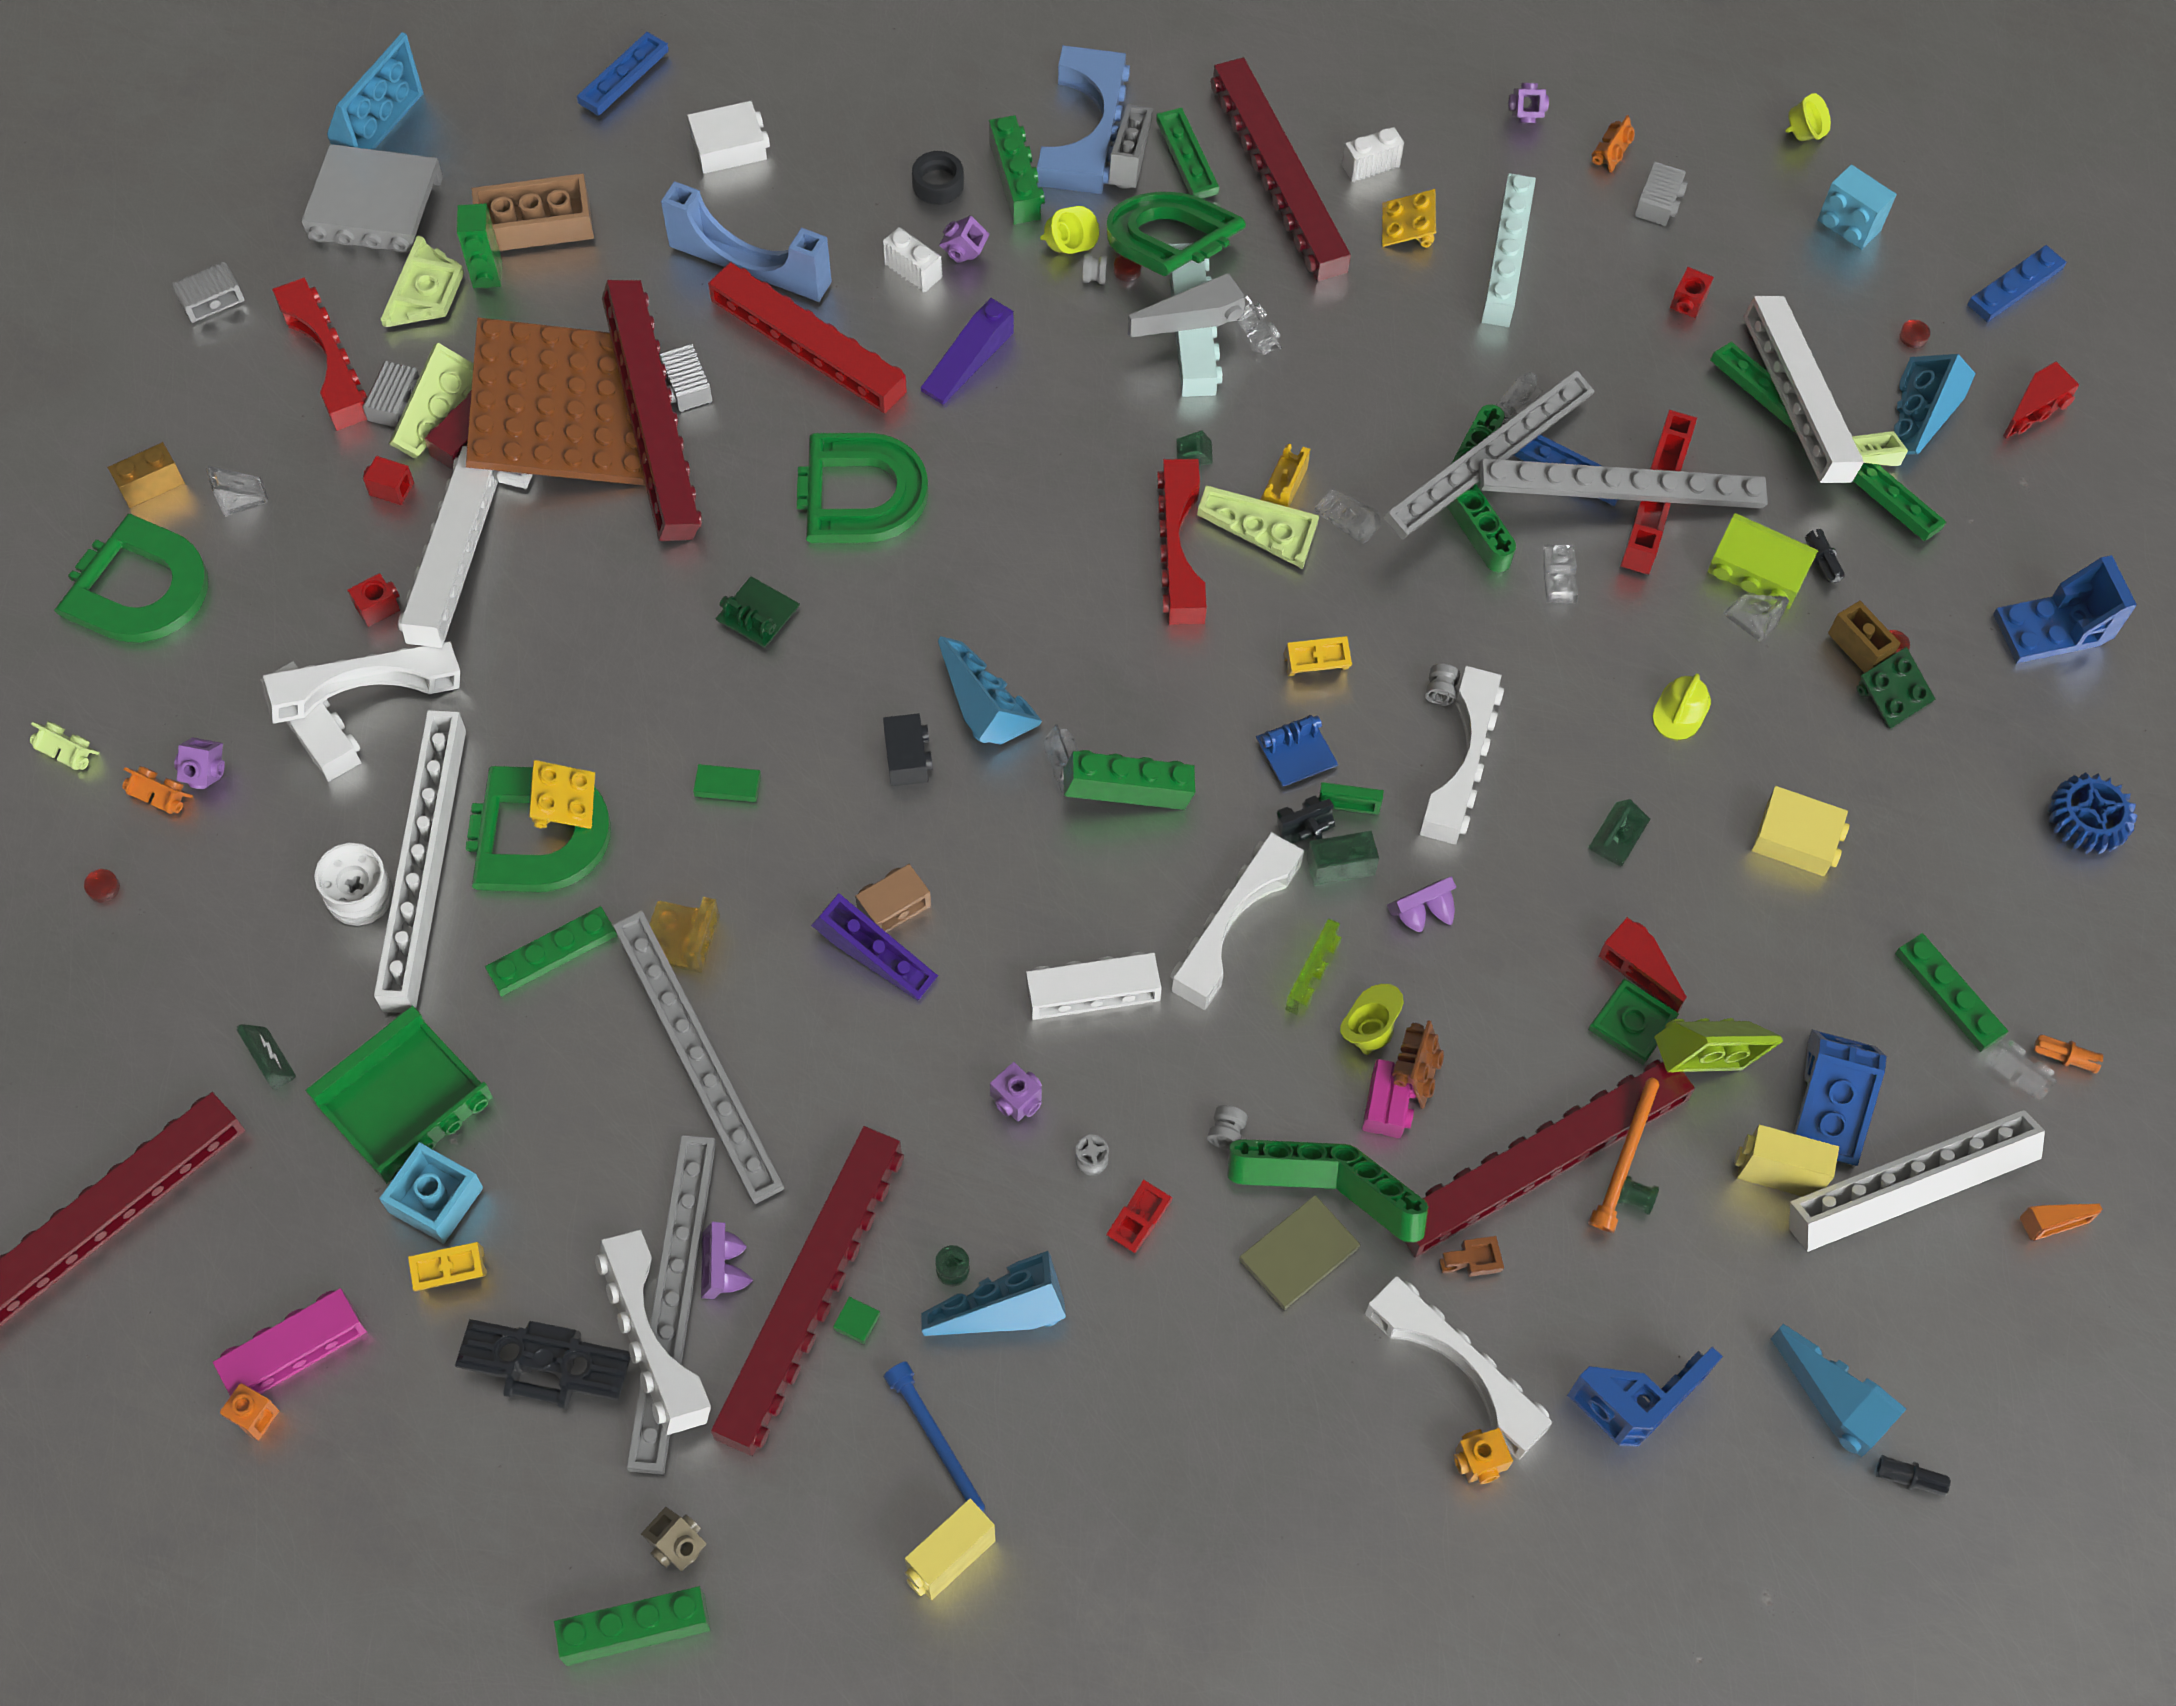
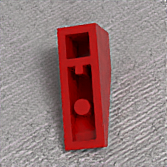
M1627 917L1604 942L1598 957L1646 993L1678 1013L1687 996L1655 938L1648 932L1645 926Z

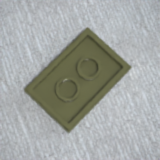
M1314 1195L1239 1257V1261L1283 1310H1286L1355 1253L1361 1244L1323 1202Z

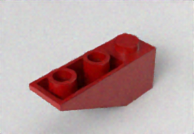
M2057 361L2036 372L2003 437L2007 439L2015 433L2022 434L2034 422L2046 420L2058 408L2061 410L2067 408L2074 401L2075 397L2073 395L2080 384Z

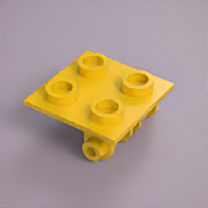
M1435 189L1382 202L1383 247L1416 238L1422 247H1430L1435 240L1434 234H1436Z
M534 760L529 817L534 822V826L546 828L547 824L552 821L591 829L595 772Z

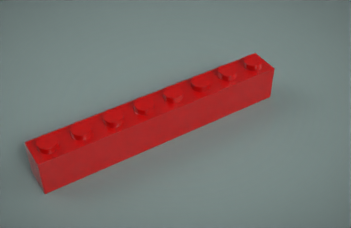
M730 262L708 282L710 297L713 303L882 413L886 414L907 393L906 375L899 367L888 364L877 353L870 352L860 346L854 338H848L832 324H826L817 318L812 311L803 309L795 304L790 297L783 296L775 291L767 282H761L753 277L745 268H739Z

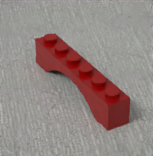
M304 277L273 288L272 291L288 328L301 332L312 339L322 348L327 356V372L320 394L336 431L367 420L363 410L367 395L364 389L358 391L356 387L361 385L354 368L348 370L346 366L351 364L345 349H338L337 347L341 341L335 328L329 329L327 324L331 323L325 307H318V304L322 302L315 286L309 288Z
M1673 410L1668 411L1650 467L1651 470L1681 471L1697 417ZM1640 501L1621 567L1650 574L1664 532L1671 503Z
M1163 459V471H1157V489H1163V495H1158V513H1164V520H1159V537L1165 538V545H1160V561L1166 562V569L1161 572L1162 588L1167 587L1168 594L1163 595L1162 605L1163 613H1168L1169 625L1205 624L1207 609L1205 582L1194 572L1186 560L1179 537V531L1184 518L1199 498V459Z

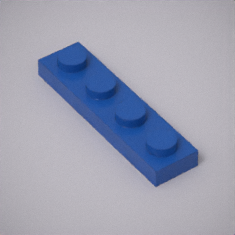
M646 32L577 95L578 104L599 116L669 52L668 44Z
M2045 245L1972 296L1967 305L1986 322H1989L2063 270L2067 262Z
M1539 435L1513 455L1529 462L1602 466L1542 435ZM1599 498L1613 506H1615L1619 500Z

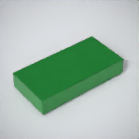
M698 764L693 790L694 797L757 802L761 772L755 769Z
M1321 782L1318 798L1321 801L1330 799L1334 805L1333 809L1378 815L1383 801L1384 790Z

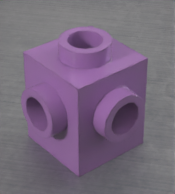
M1522 83L1521 88H1514L1513 94L1509 95L1508 109L1512 111V116L1519 117V122L1535 123L1536 118H1544L1545 111L1548 110L1549 96L1546 95V89H1538V83ZM1525 97H1528L1531 101L1527 108L1523 107Z
M970 215L957 222H950L943 231L944 236L939 245L957 263H961L968 259L973 260L980 255L989 237V233Z
M193 737L180 744L174 763L177 770V781L189 783L191 788L204 789L221 779L225 769V762L222 760L223 743Z
M1013 1062L990 1082V1096L995 1100L996 1107L1006 1117L1011 1115L1019 1122L1025 1115L1027 1117L1032 1116L1041 1106L1042 1084L1032 1072L1028 1071L1025 1073Z

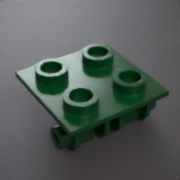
M750 576L734 597L724 596L721 599L720 607L723 610L715 619L766 648L797 610L800 603Z
M1907 647L1860 676L1862 680L1859 681L1856 687L1859 695L1872 697L1889 729L1936 700Z

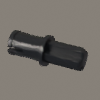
M1816 529L1817 537L1812 530L1805 536V540L1810 547L1818 550L1814 562L1820 565L1828 582L1836 584L1845 577V573L1836 558L1837 551L1835 548H1831L1822 529Z
M1881 1455L1877 1464L1876 1477L1904 1484L1909 1490L1915 1487L1941 1496H1946L1949 1492L1951 1480L1947 1475L1921 1468L1917 1462L1909 1464Z

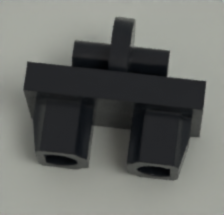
M1316 795L1305 799L1302 803L1303 809L1294 812L1292 808L1285 807L1276 812L1280 837L1292 844L1308 838L1314 845L1320 844L1323 840L1322 833L1335 827L1332 813L1333 803L1330 799L1321 801Z

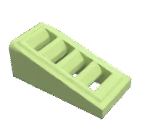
M1894 431L1852 436L1864 463L1899 466L1908 452Z

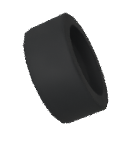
M931 151L918 157L912 165V187L915 194L921 200L931 204H944L959 197L964 187V168L961 161L955 155L946 151ZM935 170L946 171L954 176L949 182L940 185L931 184L922 179L925 174Z

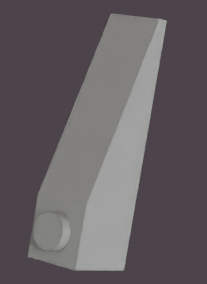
M1127 104L1111 153L1109 184L1116 185L1119 188H1136L1154 108Z
M1227 273L1128 315V335L1130 337L1214 327L1227 322H1233L1244 315L1246 297L1230 274Z

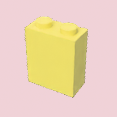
M1775 786L1767 801L1752 852L1825 876L1830 866L1836 868L1842 850L1837 848L1838 843L1845 840L1850 824L1845 823L1848 810Z
M1759 1124L1752 1135L1747 1134L1743 1147L1739 1146L1734 1162V1165L1739 1167L1737 1179L1803 1197L1826 1188L1835 1175L1839 1146Z
M971 1498L905 1557L907 1568L905 1574L908 1577L906 1581L918 1596L921 1597L925 1593L932 1601L996 1542L994 1523Z

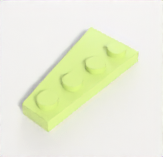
M440 343L433 345L389 445L414 459L418 457L427 447L425 438L429 431L437 427L447 417L449 411L456 408L472 390L474 363Z
M1207 485L1197 513L1198 516L1301 569L1304 567L1319 521V515Z

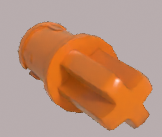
M2039 1035L2034 1043V1051L2036 1053L2059 1060L2064 1066L2071 1064L2095 1074L2098 1073L2102 1066L2089 1061L2103 1062L2104 1056L2102 1053L2078 1047L2073 1041L2066 1043L2045 1035Z

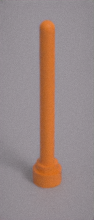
M1649 1078L1645 1083L1603 1203L1598 1205L1597 1210H1593L1588 1224L1600 1230L1614 1233L1619 1219L1616 1218L1618 1212L1615 1211L1659 1087V1082L1656 1078Z

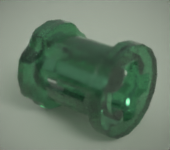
M1627 1175L1617 1203L1622 1205L1625 1202L1644 1209V1213L1650 1215L1659 1187L1655 1185L1648 1187L1632 1181L1631 1176Z

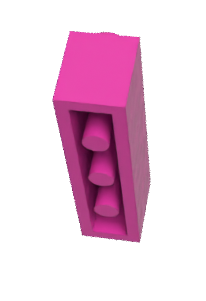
M340 1288L336 1291L331 1290L323 1293L314 1304L305 1309L292 1311L285 1317L284 1321L274 1327H266L259 1330L253 1335V1339L243 1345L226 1349L220 1355V1358L213 1361V1364L230 1396L239 1384H244L262 1394L367 1333L349 1298Z

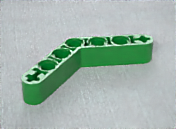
M1490 404L1483 406L1479 410L1452 463L1502 426L1505 415L1500 407ZM1475 484L1447 505V508L1486 566L1494 572H1505L1510 568L1516 550L1515 540L1477 484Z
M1249 1139L1236 1140L1230 1144L1227 1176L1234 1183L1337 1189L1402 1241L1417 1242L1424 1238L1428 1214L1427 1202L1352 1145Z

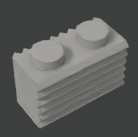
M1654 162L1636 209V218L1640 217L1642 220H1651L1652 223L1656 222L1657 224H1662V226L1667 225L1670 216L1675 218L1680 206V201L1676 199L1677 197L1683 198L1688 182L1683 181L1686 171Z
M222 262L220 265L210 266L204 272L200 271L199 274L195 273L194 276L184 277L178 283L174 282L172 284L177 298L191 323L245 301L239 285L225 262Z
M693 344L660 353V361L666 367L665 381L667 380L669 384L667 387H670L672 392L671 403L676 402L679 411L683 412L690 408L694 409L696 406L699 407L701 404L705 405L712 402L710 385Z
M384 361L363 405L368 421L392 427L397 426L419 378L415 367L411 368L403 364L399 365L398 363L394 364L393 362Z

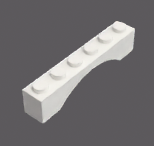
M444 642L442 648L430 646L411 649L403 648L395 652L370 654L362 658L338 660L334 663L318 666L309 665L301 669L285 672L276 671L263 675V694L272 723L274 724L305 718L317 705L327 698L359 686L376 684L398 685L413 688L427 694L459 689L460 668L451 642Z
M1469 666L1465 668L1455 708L1462 719L1466 732V758L1455 776L1443 787L1431 794L1420 832L1421 836L1456 845L1459 834L1466 835L1470 817L1465 816L1466 808L1473 809L1477 790H1473L1472 785L1474 781L1480 782L1484 764L1479 763L1480 755L1487 756L1491 739L1486 738L1487 730H1494L1498 713L1492 712L1493 706H1500L1504 688L1499 687L1502 676L1500 674Z
M1272 832L1265 842L1262 840L1258 842L1252 853L1254 859L1249 866L1247 864L1242 866L1236 877L1238 883L1234 889L1228 888L1220 901L1221 908L1217 914L1212 912L1203 927L1205 932L1201 938L1196 936L1187 950L1189 956L1185 962L1179 961L1174 967L1170 976L1173 979V993L1206 1010L1222 986L1224 973L1221 959L1222 946L1231 925L1255 901L1270 893L1286 889L1302 864L1303 849Z
M638 1230L601 1240L599 1254L595 1255V1263L598 1273L600 1275L604 1274L607 1280L606 1292L610 1303H615L617 1306L619 1328L623 1334L627 1333L630 1340L629 1353L633 1363H639L642 1371L640 1374L642 1388L646 1394L650 1393L654 1402L652 1404L654 1419L657 1424L662 1423L665 1434L670 1435L707 1424L711 1405L700 1377L674 1360L657 1341L649 1326L644 1309L643 1287L649 1274L652 1257L642 1231Z
M1396 1276L1368 1304L1365 1315L1389 1338L1408 1340L1425 1345L1443 1354L1460 1367L1481 1395L1490 1417L1492 1430L1500 1428L1508 1450L1518 1460L1547 1432L1553 1423L1548 1418L1549 1413L1537 1402L1532 1403L1522 1394L1521 1386L1510 1377L1505 1378L1496 1369L1495 1362L1487 1354H1480L1470 1345L1471 1341L1464 1332L1457 1328L1454 1330L1446 1323L1443 1313L1434 1305L1428 1306L1419 1297L1418 1290L1410 1282H1403Z

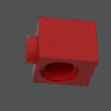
M1687 267L1676 288L1670 308L1681 314L1696 318L1708 296L1714 277Z
M380 573L347 590L355 609L367 627L400 611L396 601L400 597L398 590L392 581L386 583Z

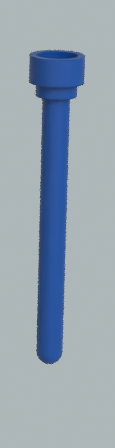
M905 1361L892 1367L883 1376L890 1389H895L897 1393H902L965 1501L971 1498L984 1512L985 1505L914 1388V1372L910 1365Z

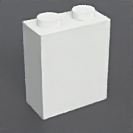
M751 101L687 115L690 134L703 174L767 160L766 148L770 147L766 131L761 132L760 128L763 127L760 111H754Z

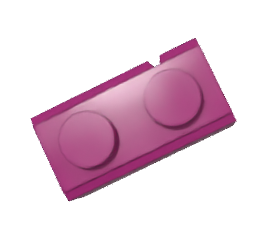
M1377 1059L1372 1071L1362 1130L1393 1138H1401L1404 1128H1411L1414 1109H1409L1408 1105L1409 1099H1415L1416 1094L1412 1084L1407 1083L1406 1087H1400L1393 1083L1394 1062Z

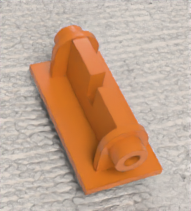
M1626 115L1623 122L1615 121L1611 123L1602 137L1603 142H1599L1596 149L1592 152V162L1596 165L1607 164L1611 173L1617 163L1621 161L1625 150L1634 139L1635 132L1631 126L1629 115Z
M139 766L138 770L124 768L125 771L131 773V777L126 778L122 785L126 794L148 803L152 793H155L150 804L169 814L179 813L182 810L183 803L181 800L183 796L193 797L192 794L182 790L183 784L169 778H165L163 782L156 778L158 773L143 766Z

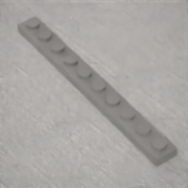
M1576 370L1387 512L1383 518L1403 540L1480 481L1479 463L1482 459L1508 460L1583 403L1595 391Z
M1482 459L1479 463L1481 491L1761 509L1768 504L1765 477Z
M643 911L613 924L753 1203L756 1204L784 1190V1186Z
M681 1135L650 1324L657 1341L680 1365L684 1351L716 1148L715 1138ZM640 1385L627 1469L629 1472L664 1475L670 1435L665 1434L662 1423H656L652 1412V1404L654 1402L650 1393L646 1394L642 1385Z

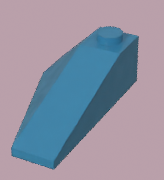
M1782 1324L1770 1338L1832 1433L1839 1438L1840 1444L1847 1451L1853 1454L1857 1453L1862 1458L1906 1410L1903 1405L1870 1379L1866 1378L1862 1383L1850 1375L1847 1364L1840 1360L1835 1362L1822 1357L1823 1353L1819 1346L1785 1324Z

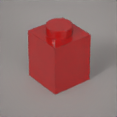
M379 456L374 458L363 474V481L369 496L398 505L403 504L414 485L408 465Z

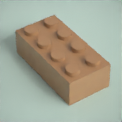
M584 173L471 188L473 204H487L499 251L594 239Z

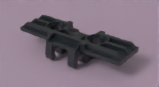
M469 1319L455 1367L507 1378L503 1392L505 1397L512 1398L514 1395L557 1403L559 1408L566 1409L572 1392L619 1400L631 1356L629 1351L581 1342V1332L574 1329L529 1321L526 1328L519 1327L517 1329ZM507 1344H516L519 1346L518 1356L511 1361L502 1360L500 1358L501 1349ZM577 1357L584 1358L587 1361L585 1371L578 1375L571 1374L574 1359ZM532 1369L550 1372L560 1379L559 1386L561 1389L521 1382L519 1379L522 1373H531Z

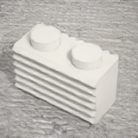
M1395 127L1346 142L1344 143L1345 147H1343L1342 167L1352 182L1360 181L1361 178L1365 179L1371 175L1375 176L1376 173L1380 174V172H1385V170L1390 171V168H1399L1404 141Z
M898 227L883 240L885 266L889 265V269L893 268V271H897V274H901V277H905V280L914 283V286H918V289H922V292L928 291L942 278V256L901 227Z

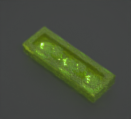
M1328 918L1288 996L1285 1010L1297 1015L1302 1005L1308 1007L1315 992V989L1311 988L1315 979L1322 980L1329 964L1325 960L1329 953L1333 955L1336 953L1342 937L1338 936L1340 923Z

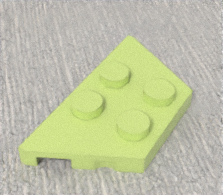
M417 236L381 317L382 325L384 327H391L446 317L464 275L462 265L453 259L447 258L445 253L438 248L434 250L426 244L423 237Z

